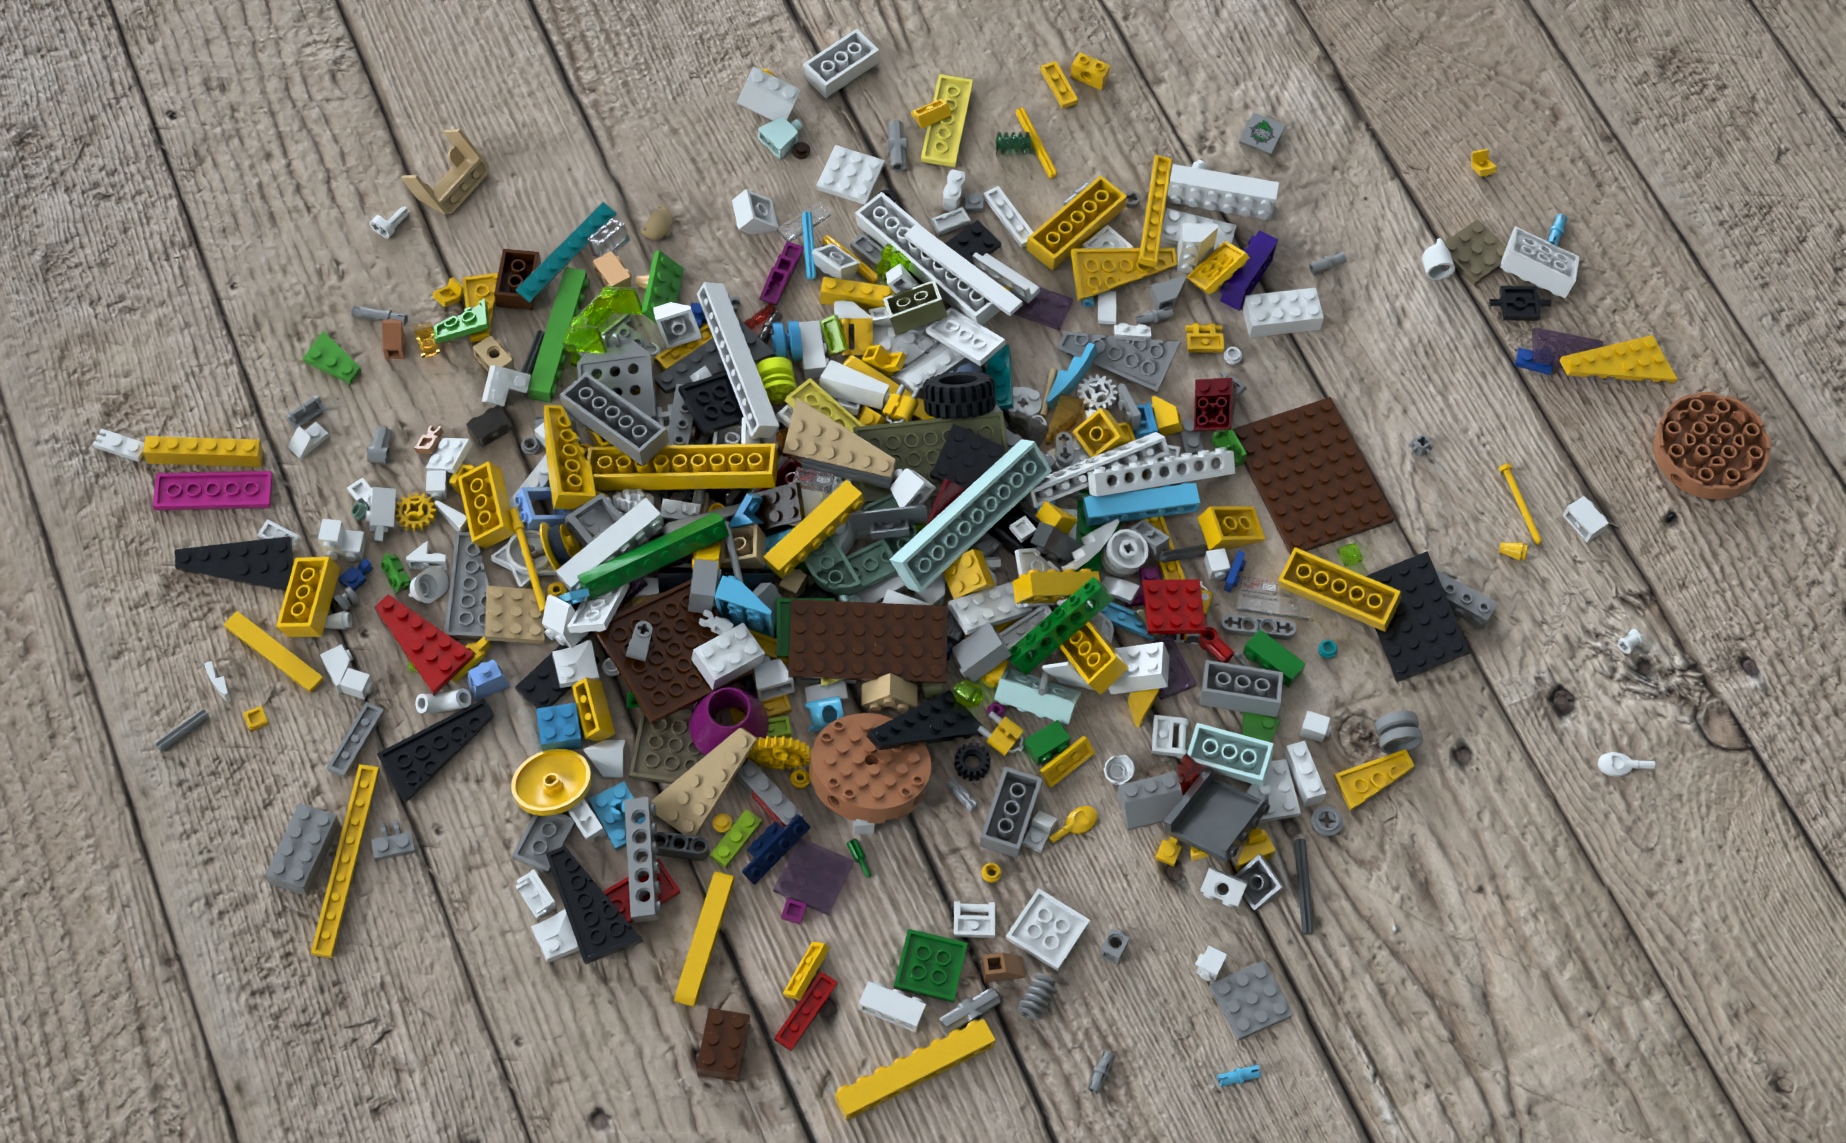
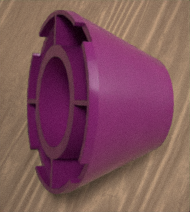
M729 687L715 690L698 701L692 710L689 721L692 741L705 756L739 728L745 729L758 738V740L759 737L766 739L769 729L768 715L762 703L747 691ZM723 708L738 709L746 716L741 723L730 727L721 726L712 720V716Z

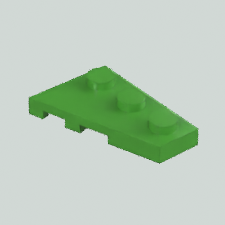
M1243 712L1242 735L1271 742L1281 720L1272 716Z

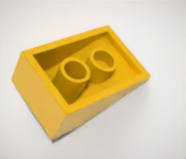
M1210 506L1197 517L1209 551L1222 548L1229 550L1266 540L1254 506Z

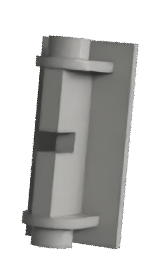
M318 395L312 396V399L294 411L288 412L289 414L285 418L297 430L299 426H303L327 409L321 403L322 400Z

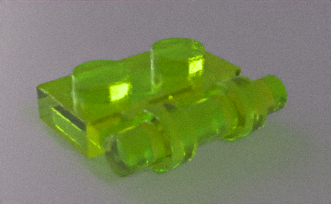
M886 244L885 248L882 249L881 260L876 265V273L879 277L884 273L885 277L883 280L886 283V273L900 263L908 270L911 262L901 251L893 253V246L891 244Z

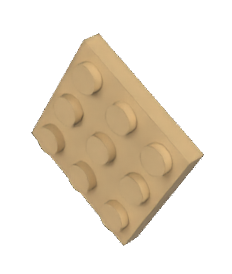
M487 585L485 640L544 644L545 628L542 624L544 613H541L534 590ZM542 590L545 599V590Z

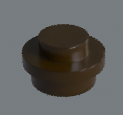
M798 142L793 146V154L798 159H805L810 154V146L807 143Z

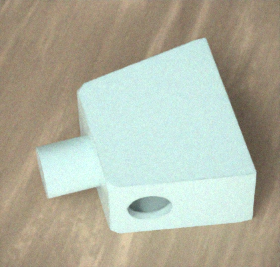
M780 117L759 127L758 139L781 160L799 142L798 130L802 128V125L797 119L789 123L784 117Z

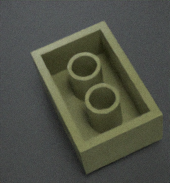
M935 280L883 298L895 335L906 333L909 330L923 327L926 324L948 317Z

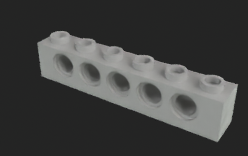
M649 797L624 800L631 918L635 923L659 920V913H662V904L660 900L658 901L661 885L660 881H657V873H660L659 862L656 861V854H658L659 850L658 843L655 842L654 837L657 834V825L653 820V815H656V806ZM646 817L643 823L637 824L640 818ZM641 837H647L645 842L638 843ZM643 856H648L645 862L640 863V859ZM649 875V879L646 882H641L643 876ZM645 895H650V899L647 902H642V898Z

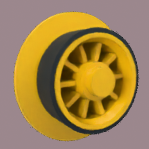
M545 522L540 524V538L543 548L532 551L531 557L536 559L539 556L546 555L551 566L557 571L577 554L575 541L567 526L562 522L553 527H550Z

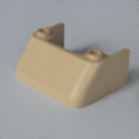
M461 129L443 131L453 144V147L448 152V159L453 167L433 189L424 183L418 175L401 177V180L419 201L441 214H452L489 173L487 162Z

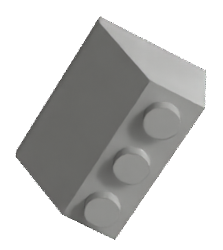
M1176 772L1118 785L1116 793L1128 830L1164 822L1183 797Z

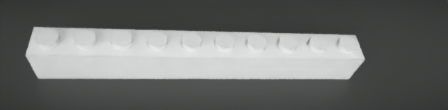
M704 282L697 296L751 437L772 438L779 427L778 420L775 417L773 407L764 389L728 293L722 283Z

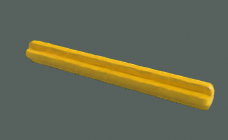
M1023 107L1018 108L1016 116L1047 176L1050 179L1057 177L1058 172L1026 110Z

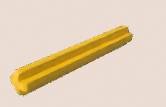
M827 234L822 239V243L825 246L833 243L858 260L860 265L857 272L868 281L875 283L878 280L876 272L833 237Z

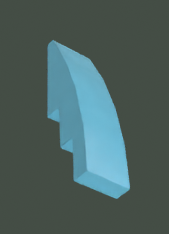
M1088 343L1081 358L1074 356L1068 371H1059L1046 399L1049 410H1053L1065 400L1088 372L1098 354L1095 344Z

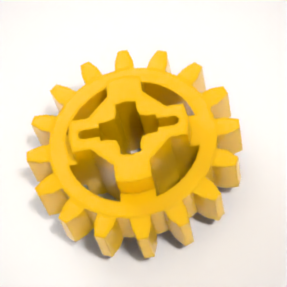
M415 492L414 496L408 493V498L402 496V502H396V521L399 522L400 527L405 526L406 531L410 528L413 529V532H416L417 528L424 531L423 526L429 528V522H435L434 516L437 515L435 502H432L431 497L426 498L425 493L421 496L418 495V492Z

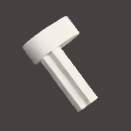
M402 206L388 220L378 215L370 221V226L376 233L388 239L395 233V228L411 212L406 206Z

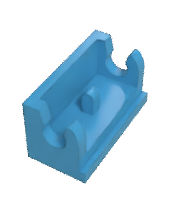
M1150 403L1137 405L1141 419L1139 429L1133 430L1136 440L1158 432Z

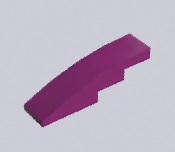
M786 241L782 253L779 254L775 266L770 271L759 298L761 301L777 306L804 251L803 246Z

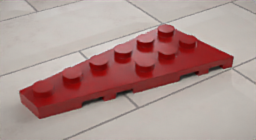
M389 594L375 606L377 614L386 627L389 628L394 639L399 643L411 664L421 675L422 680L427 684L433 696L474 658L472 651Z

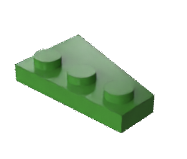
M485 298L479 301L480 304L474 308L468 307L464 309L465 312L457 317L451 316L434 325L433 332L436 344L489 329L488 307Z
M322 331L303 357L305 363L350 385L361 372L360 366L324 331Z

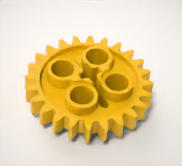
M766 736V739L759 737L747 758H749V761L752 760L755 764H758L759 767L766 766L765 769L773 768V770L781 769L783 771L784 768L792 770V768L799 769V766L805 767V765L809 764L812 749L805 742L800 743V740L794 741L792 737L787 739L785 736H774V738Z

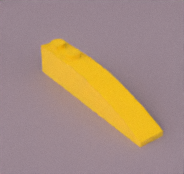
M544 405L546 457L553 508L574 509L596 497L591 464L584 456L583 447H580L578 443V437L571 428L572 424L564 407Z

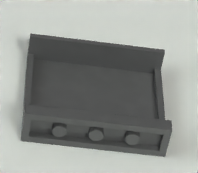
M1206 767L1164 820L1165 834L1228 863L1231 857L1236 856L1240 845L1247 841L1252 829L1257 828L1262 816L1268 813L1270 809L1269 798L1265 794L1261 800L1217 780L1213 776V770Z

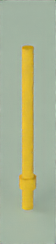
M512 508L510 513L513 519V530L518 536L541 613H544L546 603L524 533L525 526L522 520H520L518 509Z

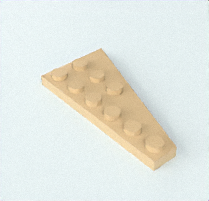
M796 398L783 449L784 454L813 459L890 478L893 477L897 462L895 458Z
M743 728L737 729L651 801L655 803L656 815L682 834L697 836L758 738Z

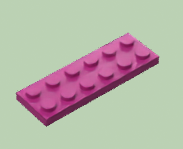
M272 471L156 473L153 508L154 510L270 508L273 473Z

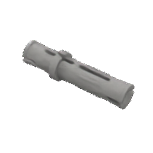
M353 305L351 309L352 317L381 322L383 320L396 319L401 320L403 326H406L408 321L407 314L395 313L392 310L384 311Z

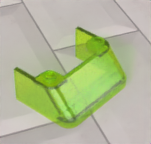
M604 287L570 322L562 341L564 349L574 352L606 353L607 349L599 327L613 313L643 315L641 313L642 305L636 288Z

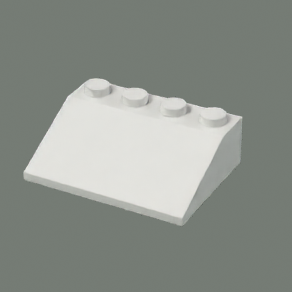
M1515 226L1502 257L1500 268L1507 273L1519 276L1524 281L1534 283L1541 289L1551 291L1555 296L1566 298L1576 282L1579 256Z

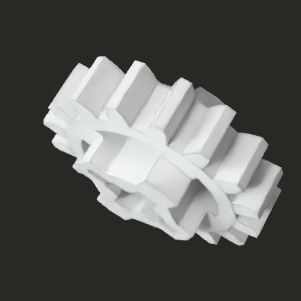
M1096 374L1095 378L1089 375L1088 380L1083 379L1082 384L1078 386V402H1083V408L1089 407V409L1095 410L1102 408L1106 410L1107 407L1111 409L1112 404L1116 403L1118 393L1116 385H1111V379L1106 381V376H1103L1101 379L1098 374Z
M624 489L622 493L616 492V494H613V503L615 508H620V510H624L627 513L644 498H647L654 506V496L651 493L646 494L642 489Z

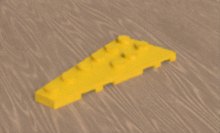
M1140 248L1072 249L1071 258L1077 301L1175 268L1178 264L1175 248H1159L1156 267L1138 263Z
M1653 335L1562 356L1559 360L1568 376L1589 377V375H1596L1599 378H1607L1609 376L1621 380L1642 381L1643 379L1653 380V382H1660L1662 380L1669 383H1676L1678 380Z

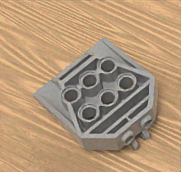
M615 333L612 336V341H610L606 335H602L601 340L593 343L578 361V379L586 372L594 378L597 373H602V376L597 379L599 382L615 393L622 391V398L649 417L656 418L654 358L631 338L619 337ZM633 368H639L636 374H631ZM616 370H620V374L613 377V373ZM636 389H641V392L638 395H633V392Z

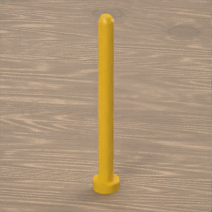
M1506 463L1499 467V471L1507 479L1535 544L1540 545L1542 539L1511 472L1513 467L1511 463Z

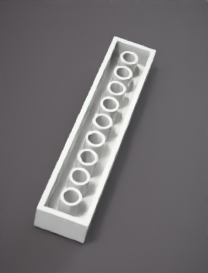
M881 192L855 212L858 227L923 283L935 280L941 298L953 309L980 325L985 324L1001 311V309L905 239L904 234L919 223L884 193Z

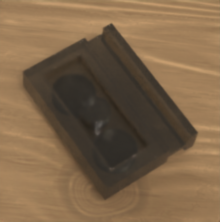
M1016 410L1014 417H1012L1007 426L1010 432L1018 434L1023 440L1035 441L1038 448L1050 429L1020 410Z

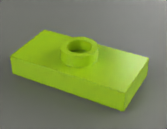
M838 315L821 320L820 325L830 356L848 350Z

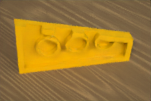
M498 273L462 277L466 308H474L484 298L488 307L489 329L469 334L471 342L482 341L490 336Z

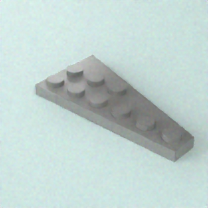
M1065 331L1057 348L1081 358L1087 344H1095L1098 354L1092 363L1093 365L1158 393L1181 342Z
M456 532L444 632L453 639H481L485 637L487 585L489 586L480 548L472 542L470 532Z

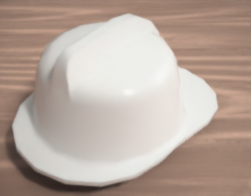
M437 566L427 568L411 581L408 596L427 604L435 601L448 589L449 579L446 572Z

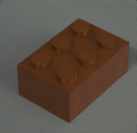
M503 249L494 293L496 306L533 310L535 298L529 303L516 289L541 264L539 252Z
M713 1008L708 1009L697 1063L698 1076L739 1082L751 1023L750 1014Z

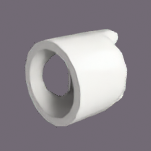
M1437 239L1436 244L1427 248L1422 255L1426 276L1431 280L1445 279L1455 271L1451 252L1442 239ZM1449 265L1450 268L1444 271L1441 269V266Z

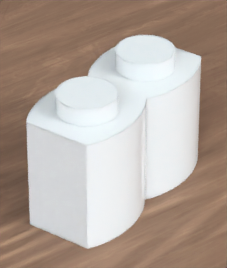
M953 169L949 172L947 185L943 191V210L953 211L960 208L961 196L964 193L965 172Z

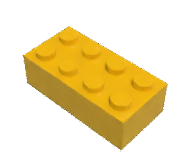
M488 461L459 476L458 482L472 542L483 549H487L516 534L512 526L511 507L502 469Z
M330 557L295 558L276 625L287 637H322L340 572V567Z
M1038 569L1029 570L1028 574L1019 575L1018 579L1012 581L1015 604L1057 603L1058 600L1068 599L1093 576L1100 582L1099 571H1091V569H1081L1079 572H1074V569H1065L1062 572H1057V569H1050L1045 572H1040Z
M1091 620L1059 646L1086 683L1100 695L1129 669L1124 660Z

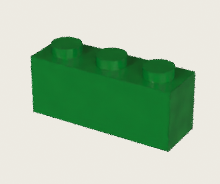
M1261 629L1246 643L1243 651L1246 658L1257 663L1261 669L1283 672L1282 685H1286L1288 688L1303 673L1306 665Z

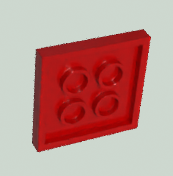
M1200 579L1142 581L1147 634H1205L1206 626Z

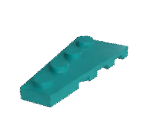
M1007 344L988 359L985 372L994 380L995 403L1001 410L1014 408L1011 348Z

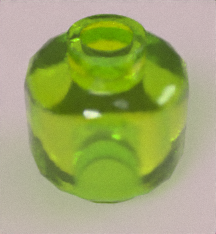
M968 679L958 682L953 689L956 701L966 708L977 707L983 699L982 688Z

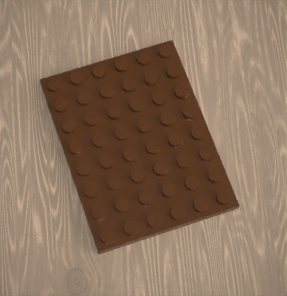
M1331 397L1233 429L1247 453L1244 464L1290 555L1294 547L1306 552L1394 521L1393 514Z

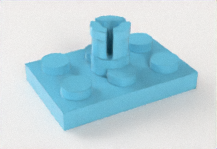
M624 781L588 799L616 851L627 846L624 800L634 799ZM645 817L640 818L637 824L643 823Z

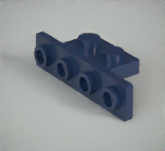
M799 814L785 828L775 821L747 849L755 858L742 870V873L755 885L811 828L810 825Z

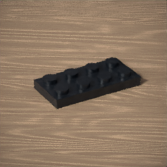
M565 644L563 646L559 645L554 651L566 649L569 647ZM552 653L515 686L516 691L536 708L553 706L572 688V686L560 688ZM595 656L596 665L599 663L597 656Z

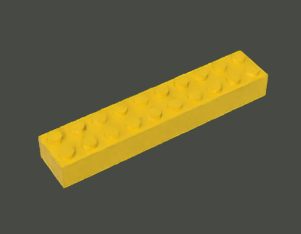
M775 443L666 445L644 466L615 446L589 447L587 461L590 462L595 490L597 491L624 489L775 488L779 460Z

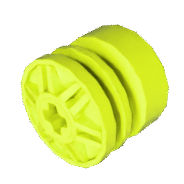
M773 357L762 360L756 365L770 404L785 403L786 397L797 389L792 362L784 357Z

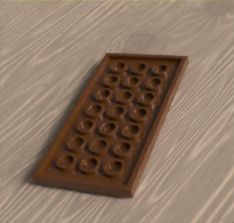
M791 599L788 677L871 681L891 673L908 682L945 684L948 606Z

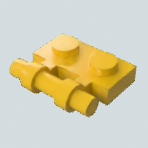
M1198 323L1185 325V332H1192L1186 334L1187 353L1224 352L1223 333H1216L1222 332V325H1215V323H1209L1208 325H1199Z

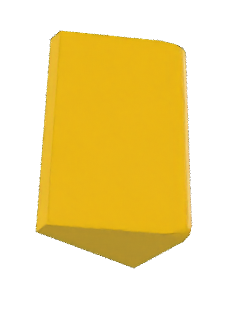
M939 99L912 111L911 115L921 128H925L951 116V110L947 102Z

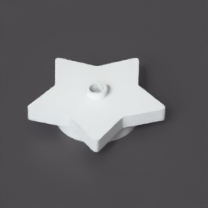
M524 530L530 553L543 548L539 531ZM516 533L511 536L507 545L491 555V560L511 570L518 587L525 588L531 583ZM546 555L533 559L537 576L558 575Z

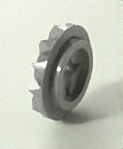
M1321 806L1312 814V827L1318 832V835L1322 834L1326 837L1335 836L1343 826L1342 815L1331 806ZM1326 815L1328 821L1332 822L1329 824L1328 828H1326L1325 823L1322 822L1324 821Z

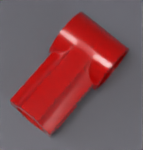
M1206 627L1205 634L1200 635L1198 642L1200 648L1208 651L1218 662L1227 663L1234 656L1235 653L1218 636V632L1213 627ZM1205 637H1210L1212 640H1206Z

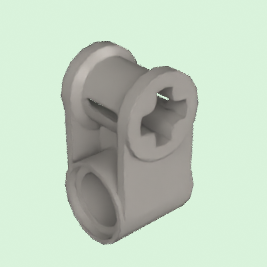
M640 621L636 624L626 657L641 661L646 660L652 634V625L649 622Z

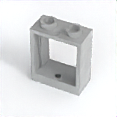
M603 492L565 517L564 524L583 548L605 530L592 538L578 521V518L598 505L605 509L614 522L624 516L621 511H617L613 501L606 497Z

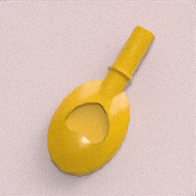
M1081 806L1074 809L1067 816L1065 826L1049 836V841L1053 844L1063 836L1068 835L1069 832L1072 834L1086 833L1096 824L1098 816L1096 810L1091 806Z

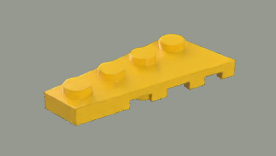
M1404 749L1334 774V779L1349 810L1352 811L1414 768V764L1407 750Z

